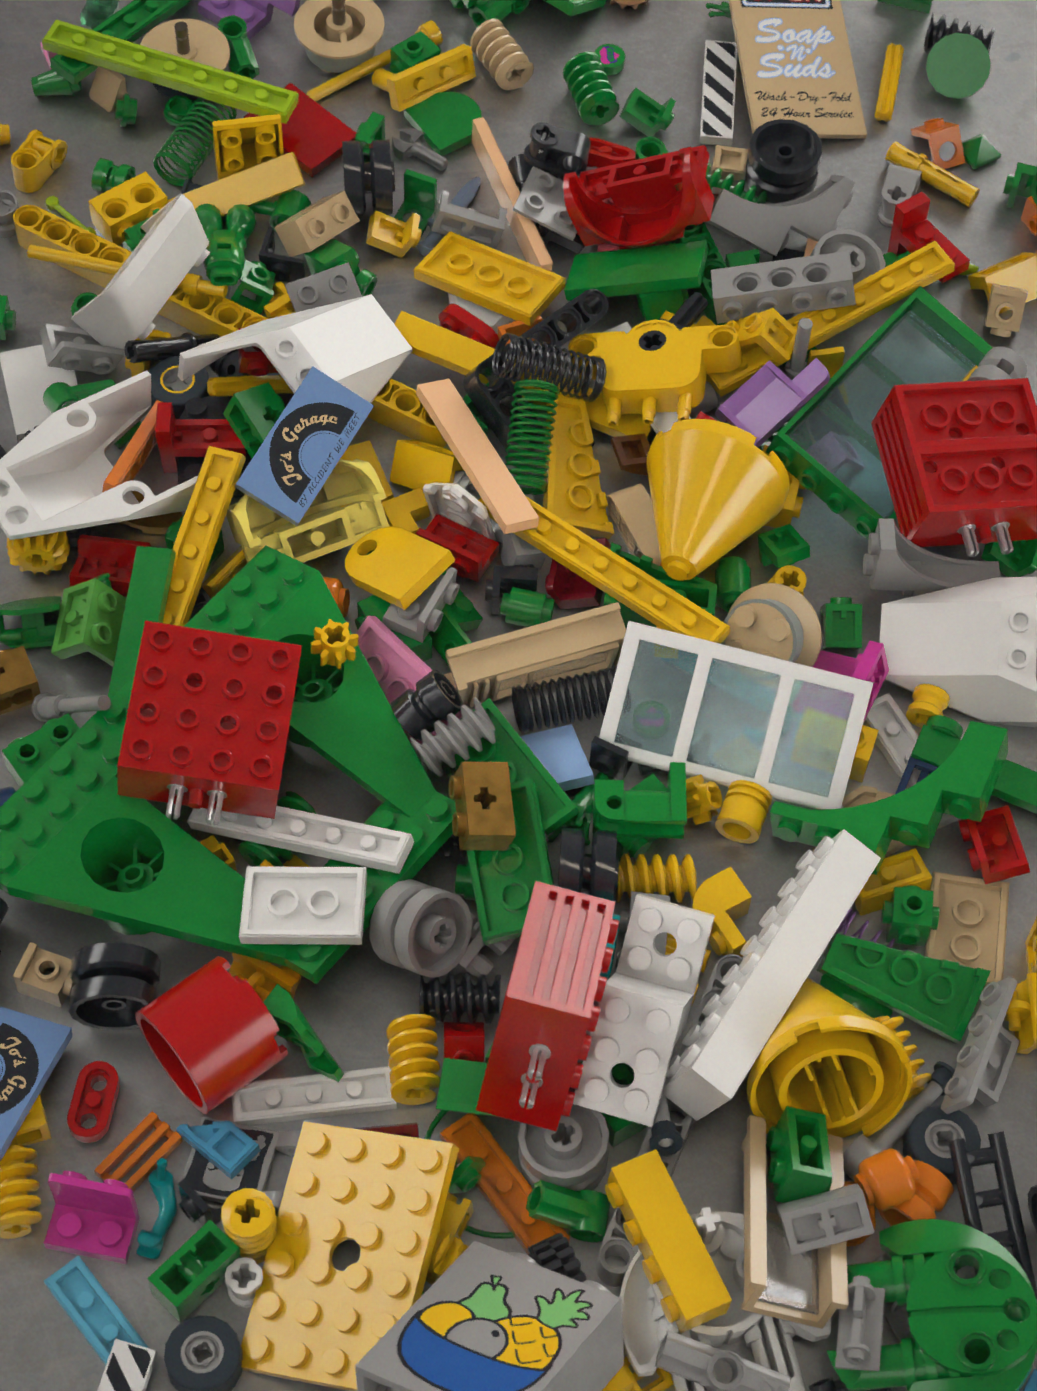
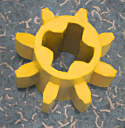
M329 619L328 624L323 629L314 628L315 641L311 642V654L320 653L321 666L328 664L341 669V664L347 659L355 660L356 650L354 647L358 646L359 636L358 634L349 633L348 622L342 624Z
M702 775L686 779L687 819L693 817L695 825L712 821V817L718 815L717 809L722 806V794L718 785L713 781L704 783Z

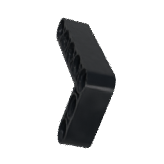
M597 289L586 290L520 336L525 339L530 338L531 340L533 338L540 343L544 342L554 347H562L606 315L609 308L608 300ZM583 303L591 308L592 315L585 310ZM558 321L565 325L567 333L559 328ZM510 343L502 351L499 361V374L503 371L504 358ZM525 344L521 346V355L525 349ZM532 345L528 349V357L532 351ZM536 349V351H535V353H536V355H535V360H536L537 355L539 354V350H538V349ZM546 349L543 351V359L547 354ZM491 355L465 376L463 384L471 401L503 447L507 449L509 446L506 442L509 440L507 434L510 432L508 426L512 424L509 418L513 416L510 410L514 408L512 402L515 400L513 398L515 385L511 379H500L494 376L492 370L493 355ZM517 370L513 375L514 379L517 378ZM479 374L484 375L488 379L489 387L481 383ZM519 394L516 395L517 398H523ZM519 402L515 403L516 406L523 405ZM499 403L504 404L508 408L509 416L501 412ZM518 410L514 411L515 414L523 413ZM523 416L524 418L538 420L537 417ZM513 418L515 422L522 421L518 418ZM521 424L528 427L544 429L543 426L540 425ZM515 425L512 426V428H513L514 430H515V429H522V428L517 427V426H515ZM522 432L528 435L546 437L545 434ZM514 433L511 434V436H512L513 438H514V437H520V436L517 435V434H514ZM529 440V443L544 444V442ZM514 441L510 442L511 445H519V443ZM520 448V449H524V450H528V451H536V450H537V449H533V448ZM509 449L510 453L518 452L516 450Z

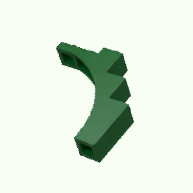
M970 721L960 743L936 770L913 786L872 803L848 808L810 810L775 801L770 810L772 836L779 837L787 842H799L817 847L824 837L828 836L832 839L845 829L881 858L872 874L877 875L892 840L900 841L909 846L916 845L930 848L943 813L958 819L981 822L1008 754V729Z

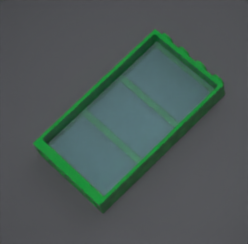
M920 286L832 376L829 382L776 434L765 452L770 454L771 451H774L784 464L786 470L797 478L804 488L812 491L827 504L832 512L839 514L854 527L860 536L869 540V534L876 531L879 518L894 519V521L897 519L871 425L894 385L959 382L974 366L979 365L986 353L993 347Z

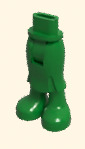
M202 204L195 211L209 241L206 249L210 253L203 261L206 276L215 286H234L242 277L245 265L244 250L247 246L246 240L254 232L256 226L255 213L248 205H234L227 213L226 230H223L220 210L214 205Z

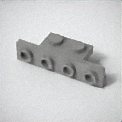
M1012 976L998 982L989 983L980 994L981 1003L978 1011L969 1023L968 1030L970 1032L967 1040L957 1055L956 1061L958 1063L956 1069L944 1089L946 1095L941 1105V1110L946 1114L970 1106L975 1098L986 1107L996 1104L999 1100L1020 1042L1002 1026L1018 983Z

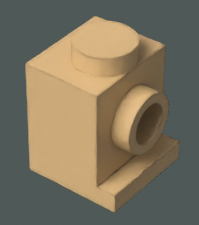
M992 283L984 321L986 327H991L990 334L1010 337L1011 331L1019 332L1028 295L1026 289ZM1005 306L1012 309V315L1007 319L999 316L1000 309Z
M30 942L13 974L18 992L62 1008L67 996H70L72 986H74L71 980L72 959L38 948L37 944ZM46 970L52 972L50 975H44Z

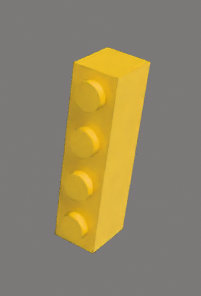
M657 1149L612 1167L607 1185H605L606 1195L614 1209L620 1208L626 1220L623 1223V1228L627 1239L632 1246L638 1245L644 1257V1260H642L643 1271L650 1284H657L663 1296L660 1302L667 1320L670 1323L676 1322L680 1333H683L726 1314L732 1299Z

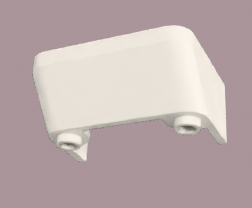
M182 193L142 224L140 228L146 232V235L102 293L71 317L77 325L102 346L123 349L126 342L130 340L134 341L137 338L144 340L156 326L152 320L194 265L197 268L209 255L210 252L206 249L209 241L192 202Z

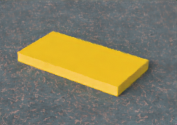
M451 231L413 269L414 279L516 321H522L528 326H531L535 319L544 312L565 288L566 278Z

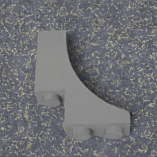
M831 175L812 192L791 201L774 204L754 203L723 188L713 187L711 191L715 199L711 220L707 221V223L755 249H759V251L765 254L777 256L778 252L785 248L789 240L788 232L790 229L817 242L823 235L836 230L838 225L836 220L841 210L850 203L853 196L852 189L856 182L845 176Z
M879 518L875 533L869 534V554H864L863 573L864 576H870L871 590H901L902 596H908V598L1000 577L999 561H970L932 553L909 541L899 531L894 519Z

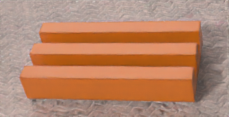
M151 1111L94 1169L95 1174L102 1181L105 1179L120 1181L164 1136L167 1141L125 1183L134 1192L149 1177V1174L157 1168V1161L161 1158L166 1159L183 1142L182 1136L178 1132L172 1131L165 1121L162 1122L158 1115ZM155 1128L154 1132L110 1175L109 1173Z

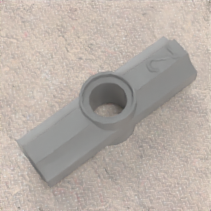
M671 1330L666 1331L655 1363V1367L704 1385L710 1391H789L790 1376L743 1359L733 1351H722ZM717 1360L727 1362L732 1369V1378L728 1384L719 1382L714 1376L713 1366Z

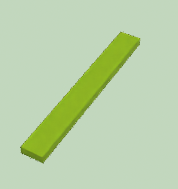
M57 19L42 40L44 50L259 116L280 114L281 122L285 124L299 102V93Z

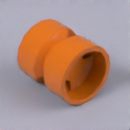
M913 1160L920 1175V1179L915 1181L916 1191L914 1197L888 1210L878 1209L879 1214L889 1226L913 1220L936 1219L934 1211L941 1212L955 1191L952 1183L933 1166L922 1161Z

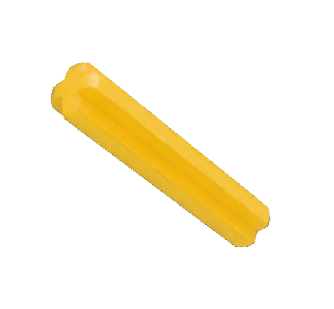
M891 43L887 46L875 110V118L878 121L888 122L892 119L904 48L901 44L895 45Z
M281 375L210 377L207 381L208 394L216 397L233 396L237 392L267 382L270 383L276 394L293 393Z

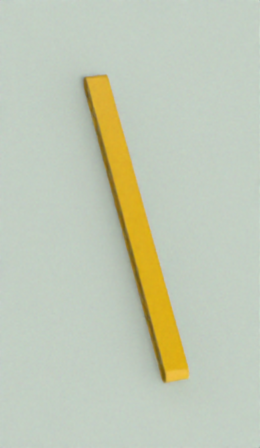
M35 205L21 206L13 214L17 241L26 250L32 244L124 263L132 253ZM57 264L103 288L114 277V275ZM178 288L175 289L157 313L199 335L217 334L220 337L238 331L239 328H245L268 319L227 298L202 293L199 296L185 294L183 289ZM390 378L371 402L374 407L367 417L411 439H418L445 447L447 445L438 428L434 426L433 420L417 397L416 390Z

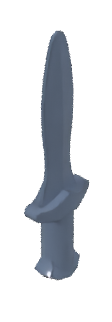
M475 177L464 185L453 198L451 204L467 208L479 189L481 178ZM428 218V226L432 229L433 218ZM430 231L427 237L417 244L419 253L427 256L445 235Z

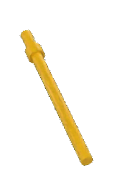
M32 244L29 245L27 251L28 258L115 275L124 264ZM187 273L177 287L178 289H183V293L199 296L202 293L225 298L228 291V286H215L211 281L203 280L201 275Z

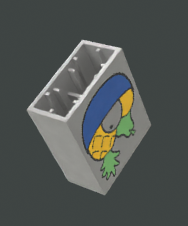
M474 1241L355 1365L357 1390L602 1391L624 1365L622 1299L613 1295L606 1287L597 1282H579L539 1266L535 1260L523 1253L513 1252L508 1254Z

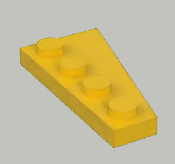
M558 395L559 399L554 401L558 406L553 409L557 414L551 416L556 422L550 424L555 430L549 432L553 435V438L549 440L553 445L548 447L552 453L545 455L551 461L545 463L550 469L544 471L548 474V477L544 479L547 482V492L543 494V507L586 535L610 539L614 535L612 522H609L606 508L608 507L606 493L601 490L599 481L601 471L599 462L595 460L592 444L594 439L586 403L583 400Z

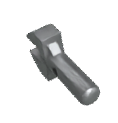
M416 128L400 129V139L407 143H403L392 136L394 155L403 162L409 156H416L441 171L445 170L448 166L446 158L422 145L423 132Z

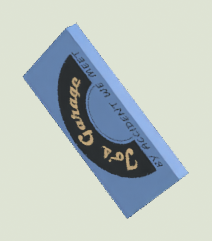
M312 366L237 481L235 488L290 523L298 526L374 405Z
M1 1006L0 1161L73 1037L71 1027Z

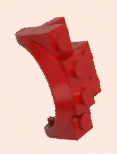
M701 145L692 148L690 146L674 152L582 171L579 178L576 172L565 174L563 193L566 209L584 246L608 243L619 246L620 250L649 247L683 238L686 226L710 221L715 197L705 178L710 156L706 146ZM611 198L615 206L609 205L602 200Z

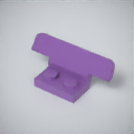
M201 0L198 3V13L216 24L226 16L234 15L242 18L246 23L247 36L250 40L271 21L274 6L293 16L299 9L300 0Z
M815 358L791 380L769 360L717 409L714 415L721 422L726 423L729 421L733 426L741 428L757 437L754 445L759 448L829 382L830 374L827 368Z

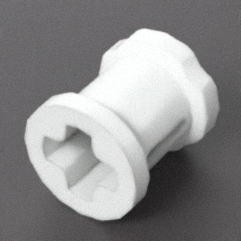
M238 1258L227 1267L225 1272L228 1296L237 1306L244 1308L252 1307L255 1292L260 1288L263 1281L262 1269L251 1258ZM243 1277L251 1278V1281L247 1283V1288L239 1287V1284L243 1282Z

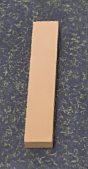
M484 117L473 119L471 143L501 207L507 209L506 218L526 261L552 272L553 261L534 221L513 211L520 191Z
M450 378L418 384L416 390L417 397L502 532L509 534L538 527L539 517Z

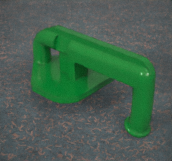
M104 573L95 577L112 588L109 580L110 573ZM61 596L21 599L0 604V643L12 648L24 646L25 649L53 646L57 622L45 623L44 613L60 609ZM3 615H21L22 628L5 629Z

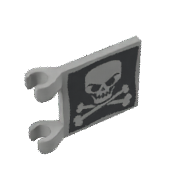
M202 1117L199 1126L212 1125L215 1121L223 1120ZM233 1123L258 1143L261 1151L232 1180L192 1147L181 1181L185 1178L202 1199L224 1203L226 1198L235 1191L244 1188L256 1189L265 1193L272 1200L277 1217L283 1192L264 1191L276 1150L294 1157L300 1132H278Z

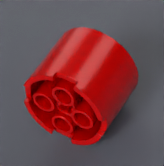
M221 956L215 957L135 1013L139 1029L164 1071L186 1099L203 1114L213 1110L288 1055V1050L283 1044L278 1047L274 1037L277 1036L276 1032L280 1029L261 998L246 979L241 980L238 976H232L227 971L231 966Z

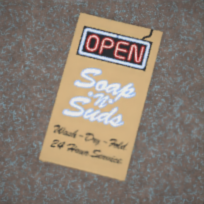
M729 0L752 135L758 127L766 122L788 119L806 124L817 133L819 138L865 139L867 131L841 0Z

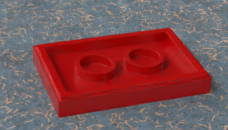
M290 82L283 89L299 93V102L287 123L281 122L283 153L285 155L293 152L299 168L313 177L343 155L342 141H355L356 132ZM248 113L243 118L257 117L259 115Z

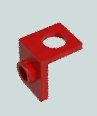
M444 1022V1058L484 1062V1023Z

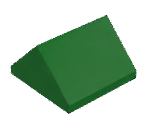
M444 1058L436 1109L495 1116L476 1111L487 1063Z

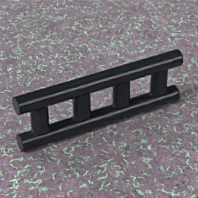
M1004 1132L988 1134L990 1147L969 1151L966 1150L964 1138L948 1141L965 1225L983 1232L979 1209L1003 1206L1007 1230L987 1233V1235L1000 1243L1004 1248L1011 1247L1013 1257L1026 1273L1037 1299V1286ZM994 1163L999 1188L975 1192L970 1167ZM974 1268L975 1276H976L977 1273H978V1270H977L976 1268Z

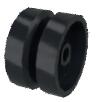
M788 119L769 121L755 130L749 144L745 181L749 188L752 185L757 186V197L763 191H766V202L771 204L783 203L800 198L814 190L822 156V142L817 133L806 124Z
M372 140L369 145V162H364L363 145L360 141H342L344 190L356 215H363L366 210L365 194H371L373 211L393 214L395 171L394 161H391L390 140Z
M562 827L557 887L580 893L588 891V895L613 901V893L617 892L619 856H616L617 831L597 830L592 837L591 854L584 853L585 834L580 828Z
M120 942L97 943L85 946L75 952L71 963V980L74 986H72L69 996V1013L72 1019L97 1029L127 1030L138 1028L135 1013L159 997L156 987L160 981L161 961L158 955L148 948Z

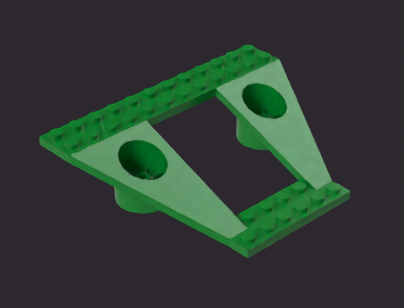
M265 546L183 627L302 645L288 739L292 743L311 747L382 802L363 824L412 834L414 844L399 874L330 859L323 866L366 867L367 884L364 932L370 926L375 905L385 890L399 881L412 879L453 834L452 819L456 812V804L454 800L435 790L401 724L395 717L391 705L359 645L354 647L356 650L355 660L347 659L341 664V669L328 664L321 666L320 653L311 654V642L315 641V627L323 629L328 624L329 619L342 624L346 622L319 570L271 547ZM134 676L110 698L111 705L109 709L97 711L0 807V889L11 896L103 919L112 930L125 935H144L154 932L286 966L316 984L351 946L331 944H241L239 931L245 878L145 799L118 795L117 764Z

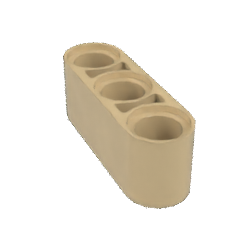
M640 483L606 495L607 509L630 553L639 558L642 555L653 558V563L660 566L661 558L652 499L645 487Z

